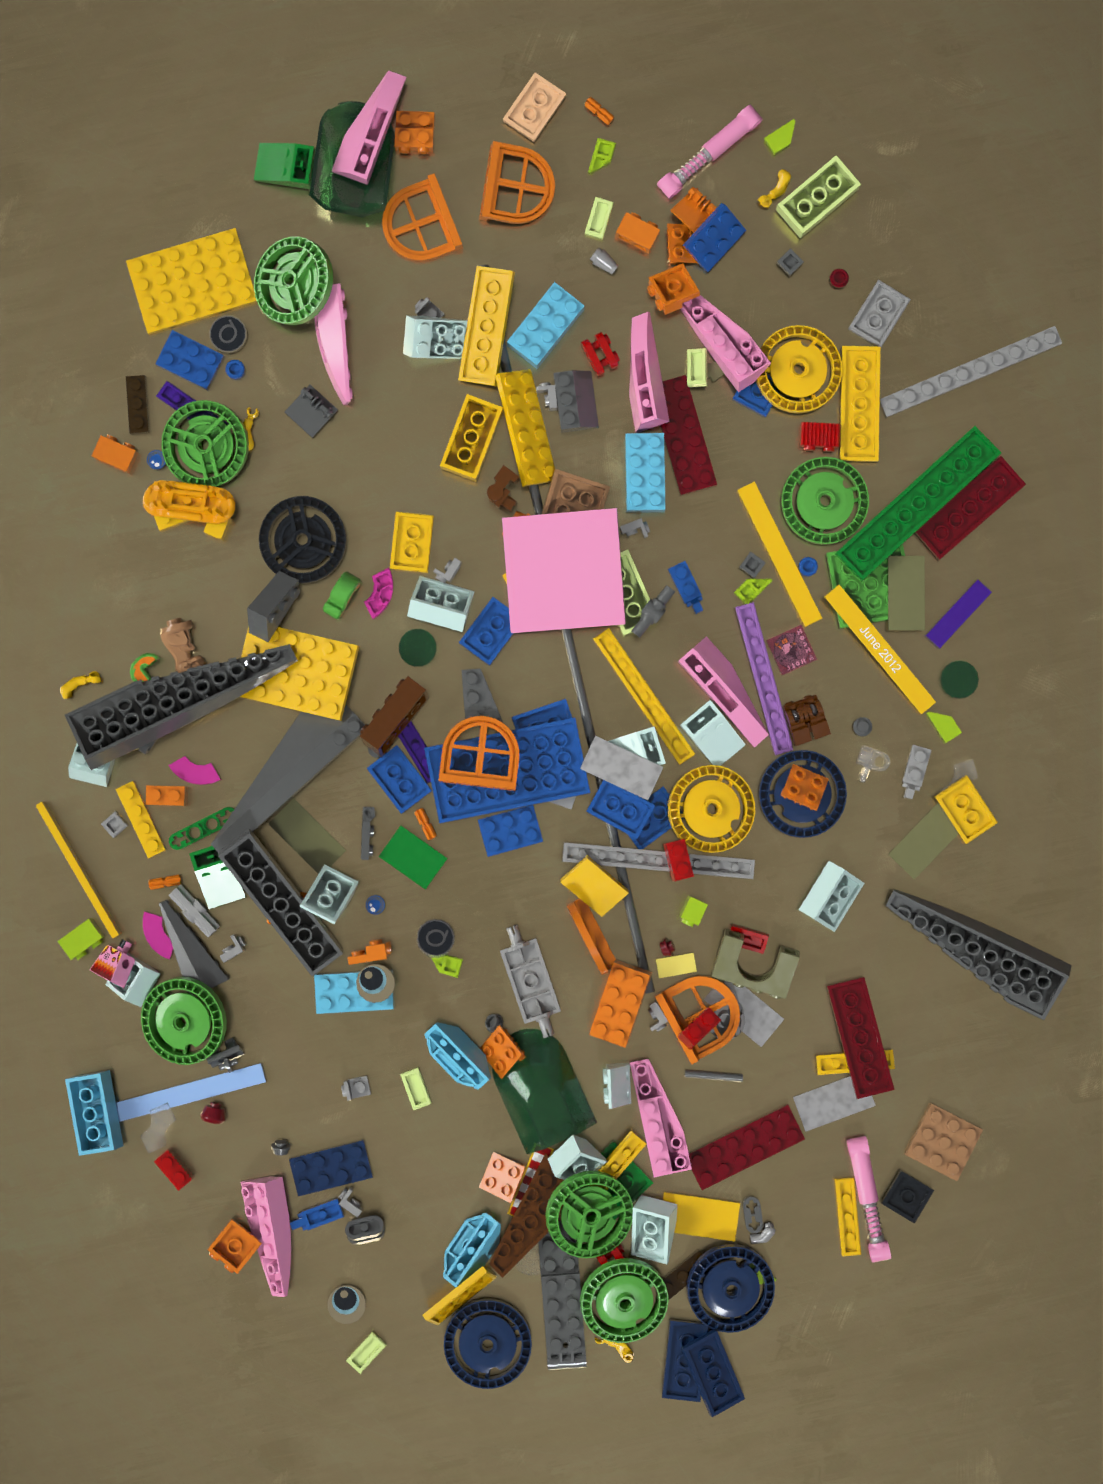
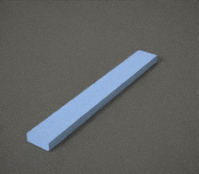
M262 1063L233 1070L231 1073H222L116 1102L119 1122L266 1082Z

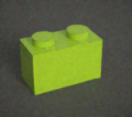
M688 895L679 915L682 918L681 922L691 927L694 924L699 926L708 904Z
M89 918L57 942L70 960L75 958L80 960L87 955L86 950L90 947L95 949L103 943L101 939L105 935L95 921Z

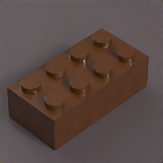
M409 676L405 680H400L396 686L397 690L395 693L388 695L384 701L385 705L381 710L377 709L372 716L373 720L369 725L365 724L360 731V738L363 744L381 758L429 699L426 689Z

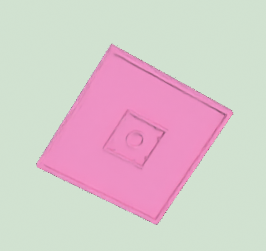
M617 508L502 518L511 633L626 624Z

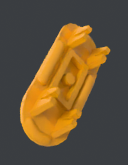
M159 480L154 481L145 491L143 506L149 514L157 517L220 524L233 516L235 500L231 493L224 488Z

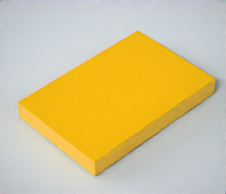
M396 512L390 569L428 573L434 522L433 515Z
M967 775L934 796L965 844L998 823Z
M588 855L560 879V883L601 917L629 894V890Z

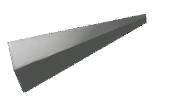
M161 901L159 906L182 977L197 979L210 988L229 980V976L223 973L218 966L219 963L213 960L207 953V948L189 926L186 927L180 919L181 916L170 907L169 901Z

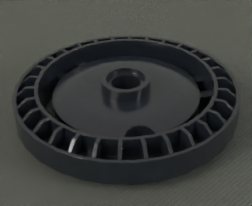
M296 496L279 502L267 513L259 532V548L267 566L275 574L281 571L298 579L299 584L313 583L326 578L339 566L346 551V530L340 516L326 502L314 497ZM304 507L316 509L330 519L335 530L336 542L332 541L331 532L326 522L316 514L313 517H306ZM294 508H300L299 512L293 513ZM289 511V515L279 523L275 531L274 544L277 552L272 554L270 547L272 528L279 517ZM301 535L308 537V541L304 545L298 543V538ZM331 545L335 546L333 553L329 552ZM278 556L283 560L280 564L276 561ZM327 556L330 557L323 566L311 572L297 573L284 568L288 564L295 568L307 569L320 564Z

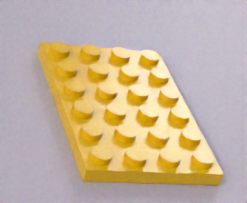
M236 228L126 260L148 335L257 302Z
M248 626L241 658L247 657V654L264 653L265 650L290 644L298 661L240 697L342 721L360 646L280 627L276 629L269 642L250 634Z

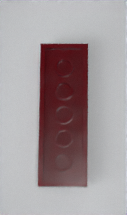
M686 375L662 381L669 422L661 424L660 427L662 433H664L665 445L680 496L717 486L691 391L687 385Z
M1000 456L915 534L935 557L940 560L1022 489L1026 483Z
M865 977L827 986L856 1100L895 1090Z
M786 1104L689 1152L692 1172L701 1190H704L805 1140L789 1105Z

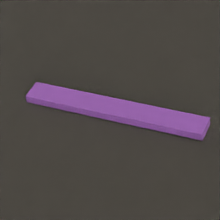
M754 602L737 606L735 610L774 755L793 751Z

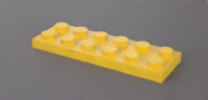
M482 266L476 267L459 381L497 386L495 375L499 373L514 282V271Z
M841 347L840 460L854 462L879 461L881 347Z
M531 369L499 373L495 377L522 487L549 483L552 481L555 466Z

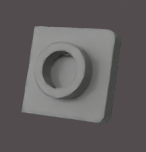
M428 297L424 300L420 299L415 305V314L417 316L439 318L445 316Z
M550 382L540 383L536 387V392H548V395H544L545 406H549V411H557L555 385H551Z
M642 518L622 525L619 528L621 534H626L627 537L638 533L637 529L639 528L644 539L648 538L647 533L650 532L647 522H643Z
M456 558L453 561L449 560L444 568L445 574L435 568L433 571L436 574L435 578L443 583L446 581L451 583L462 562Z
M236 934L230 936L236 946L230 945L222 950L224 954L220 955L223 963L245 951L244 946L246 944L241 936Z
M655 1000L649 1004L651 1009L648 1011L654 1020L656 1018L659 1020L650 1026L651 1031L656 1029L658 1032L667 1026L665 1023L668 1020Z
M367 1075L347 1079L343 1082L344 1085L341 1086L343 1097L347 1096V1101L371 1095Z
M351 1186L348 1190L345 1188L338 1197L341 1199L339 1205L358 1218L363 1208L360 1207L362 1204L354 1198L351 1200L348 1198L354 1189Z

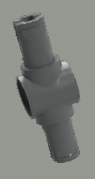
M666 585L656 598L649 600L640 612L642 613L640 620L632 630L635 635L641 638L650 625L656 624L666 612L665 605L675 591Z

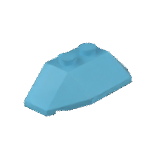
M437 1022L424 1034L427 1039L430 1055L457 1083L479 1090L490 1080L491 1075L486 1055L459 1027Z
M488 1213L466 1219L445 1250L443 1278L456 1288L479 1268L485 1266L500 1243L501 1223Z

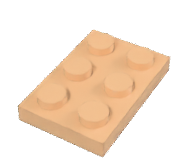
M535 72L504 116L503 122L535 142L566 97V93Z

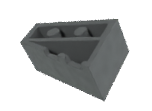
M279 571L247 608L250 634L269 642L294 600L300 594L298 579Z
M461 670L465 719L474 716H487L503 723L482 670Z

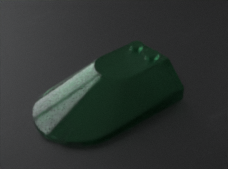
M357 101L338 103V106L328 109L321 118L309 196L324 210L363 218L385 211L395 134L390 123L368 185L333 173L332 168L344 135L366 104Z
M522 1029L510 1034L515 1039L514 1042L518 1043L517 1047L519 1046L525 1052L524 1055L526 1057L522 1061L518 1060L503 1079L492 1068L495 1084L526 1154L546 1149L570 1138L572 1135L581 1133L597 1123L565 1049L549 1033H547L548 1037L543 1038L541 1030Z

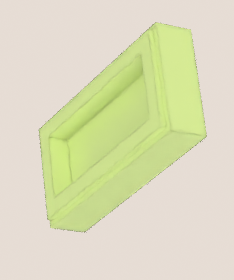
M595 197L585 235L603 240L614 202Z
M706 348L687 349L688 387L707 386Z
M419 1067L400 1074L413 1110L432 1104Z
M372 1331L346 1361L361 1374L387 1344Z

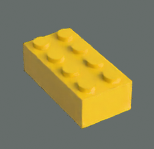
M467 394L440 468L477 482L502 416L503 407Z

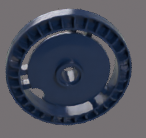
M797 750L778 757L765 770L759 785V803L764 816L774 828L793 837H813L826 832L839 820L846 804V783L839 768L826 756L814 751ZM797 760L807 761L806 765L798 766L826 777L821 772L823 767L831 776L836 792L834 806L829 815L826 812L832 798L829 781L816 811L810 810L809 807L799 805L797 802L794 803V801L788 798L784 799L780 795L791 768L781 774L774 790H770L775 774L786 764ZM811 762L818 764L817 769L810 766ZM769 794H774V802H770ZM782 805L784 808L782 814L794 822L807 823L813 821L816 825L806 828L791 826L776 815L772 806ZM823 815L825 819L819 822L817 819Z
M724 1244L708 1250L698 1258L689 1272L686 1291L691 1309L703 1324L719 1332L733 1333L747 1330L763 1319L772 1305L775 1283L771 1269L756 1251L743 1245ZM737 1257L745 1259L740 1266L736 1265V1260H726L713 1266L708 1273L705 1272L713 1263L724 1258ZM753 1263L756 1267L752 1269L749 1264ZM760 1270L763 1278L762 1294L756 1306L748 1312L755 1305L759 1297L760 1284L756 1273ZM703 1277L704 1281L703 1283H700V1280ZM735 1285L733 1291H726L728 1286ZM698 1289H702L704 1301L710 1310L717 1315L729 1317L730 1319L718 1318L708 1313L699 1301Z
M480 1299L472 1301L460 1308L447 1325L444 1336V1353L447 1363L459 1379L473 1387L494 1389L511 1383L523 1372L531 1355L532 1339L526 1320L516 1308L501 1300ZM482 1311L498 1312L509 1318L515 1325L510 1326L507 1321L495 1315H481L472 1318L471 1315ZM465 1319L469 1321L465 1326L461 1324ZM458 1328L462 1331L459 1338L461 1357L474 1370V1373L465 1368L456 1355L454 1337ZM518 1329L520 1335L516 1336L514 1330ZM484 1340H491L493 1346L486 1348L482 1343ZM521 1341L520 1355L513 1366L499 1375L489 1376L491 1368L496 1367L502 1370L510 1364L516 1352L517 1342ZM478 1372L486 1373V1374H485V1376H482V1375H478Z

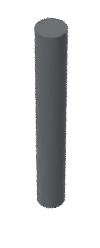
M685 1070V1077L743 1082V1074Z

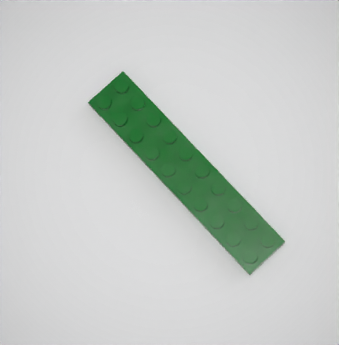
M974 426L840 548L835 555L862 582L1001 455V451Z

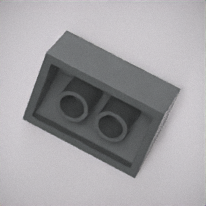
M570 370L553 373L561 433L599 428L591 371Z

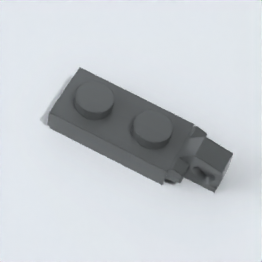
M363 807L361 860H369V856H373V845H369L370 837H373L374 826L370 825V821L375 817L374 807Z

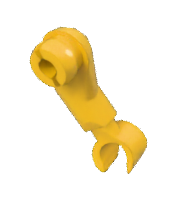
M781 169L778 172L779 181L776 187L768 195L758 198L763 207H770L772 199L775 200L786 192L791 180V174L787 170Z
M250 407L247 408V419L245 418L243 421L248 434V451L254 448L250 429L253 425V419L259 415L257 408L254 414H250Z
M92 671L89 673V676L73 677L61 686L60 693L64 699L71 698L72 691L80 685H86L89 682L100 683V675L97 671Z
M595 1338L597 1344L607 1343L608 1346L615 1347L625 1362L630 1363L633 1361L634 1353L627 1343H615Z

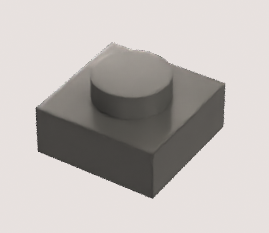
M791 248L777 261V264L789 276L804 263Z
M750 551L739 568L752 578H755L766 562Z

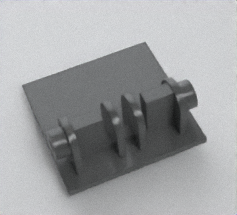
M309 384L307 388L304 387L301 390V394L286 409L285 413L313 438L338 409Z

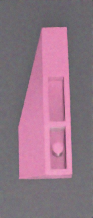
M388 70L344 135L332 168L333 173L368 185L405 84V76Z
M333 284L327 303L318 315L314 317L315 331L321 356L332 385L342 404L347 405L353 396L352 389L349 388L350 370L348 369L345 332L347 311L346 308H343L342 302L345 300L344 289H341L340 284Z
M701 295L682 303L683 308L680 309L712 358L738 392L753 384L771 364L745 330Z
M650 312L632 318L629 398L636 433L669 422Z
M706 636L683 656L678 663L750 744L756 747L769 734L732 664Z
M649 1059L631 1062L630 1067L653 1176L659 1177L692 1170L684 1131Z
M270 1176L242 1181L241 1192L244 1199L245 1214L251 1233L262 1242L257 1251L272 1296L286 1297L288 1295L291 1266V1231L283 1177Z

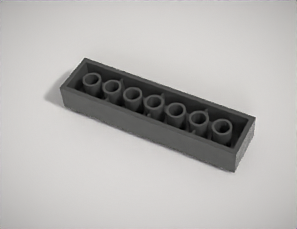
M250 828L218 851V857L311 976H314L343 954V948L320 918L300 907L304 899Z

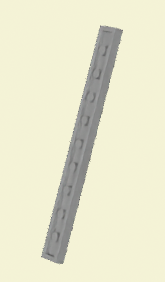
M1053 326L881 398L880 406L885 417H890L1062 344L1056 327Z
M565 842L563 845L562 862L579 863L588 855L597 864L603 866L670 872L666 854L663 851ZM689 854L693 874L753 879L755 860Z

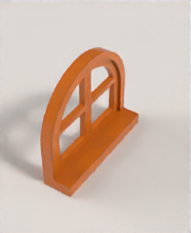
M493 141L490 145L479 220L487 221L491 219L511 224H523L540 217L551 204L555 192L554 175L547 161L540 154L529 148ZM503 154L524 158L520 182L500 178ZM528 160L534 163L540 170L545 187L525 183ZM499 186L519 189L516 213L495 210ZM523 190L544 194L540 203L534 209L520 213Z
M435 173L428 175V179L405 187L394 194L387 203L383 213L382 226L388 244L397 254L411 261H430L463 248ZM428 191L436 213L416 221L407 198ZM405 201L412 223L393 230L392 219L394 212ZM439 220L448 243L427 250L419 227ZM415 229L424 251H415L405 247L397 240L396 236Z
M474 716L459 722L450 730L445 738L438 781L516 791L519 747L514 734L504 723L487 716ZM481 726L478 747L454 744L459 735L472 727ZM488 727L498 731L505 738L509 751L485 748ZM453 748L478 751L475 773L450 770ZM484 752L510 755L508 776L483 774Z
M580 898L567 904V908L601 975L609 972L608 970L612 968L613 962L616 959L589 906Z
M704 975L692 976L659 992L655 996L691 1064L698 1062L699 1059L725 1046L738 1029L740 1022L738 1000L730 987L714 977ZM695 986L711 987L720 992L724 999L712 1004L709 1008L714 1012L729 1005L730 1022L722 1035L717 1026L713 1028L718 1037L717 1039L700 1048L696 1044L690 1050L678 1038V1035L706 1009ZM691 988L703 1010L684 1019L672 997Z

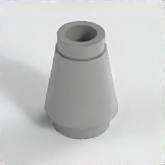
M600 247L590 257V260L593 262L592 264L610 274H613L619 266L606 250H602Z

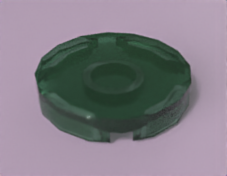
M412 629L401 637L399 653L407 664L414 667H423L434 659L437 652V644L434 637L428 631Z
M960 660L951 662L941 672V688L948 696L956 699L966 698L973 694L978 687V672L968 662Z

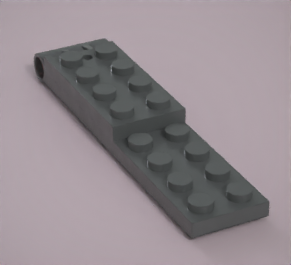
M559 1221L558 1223L561 1234L566 1239L576 1243L577 1240L573 1239L567 1234V1232L564 1230L561 1221ZM548 1232L538 1242L548 1370L587 1367L583 1315L580 1308L581 1285L578 1257L569 1255L561 1250Z

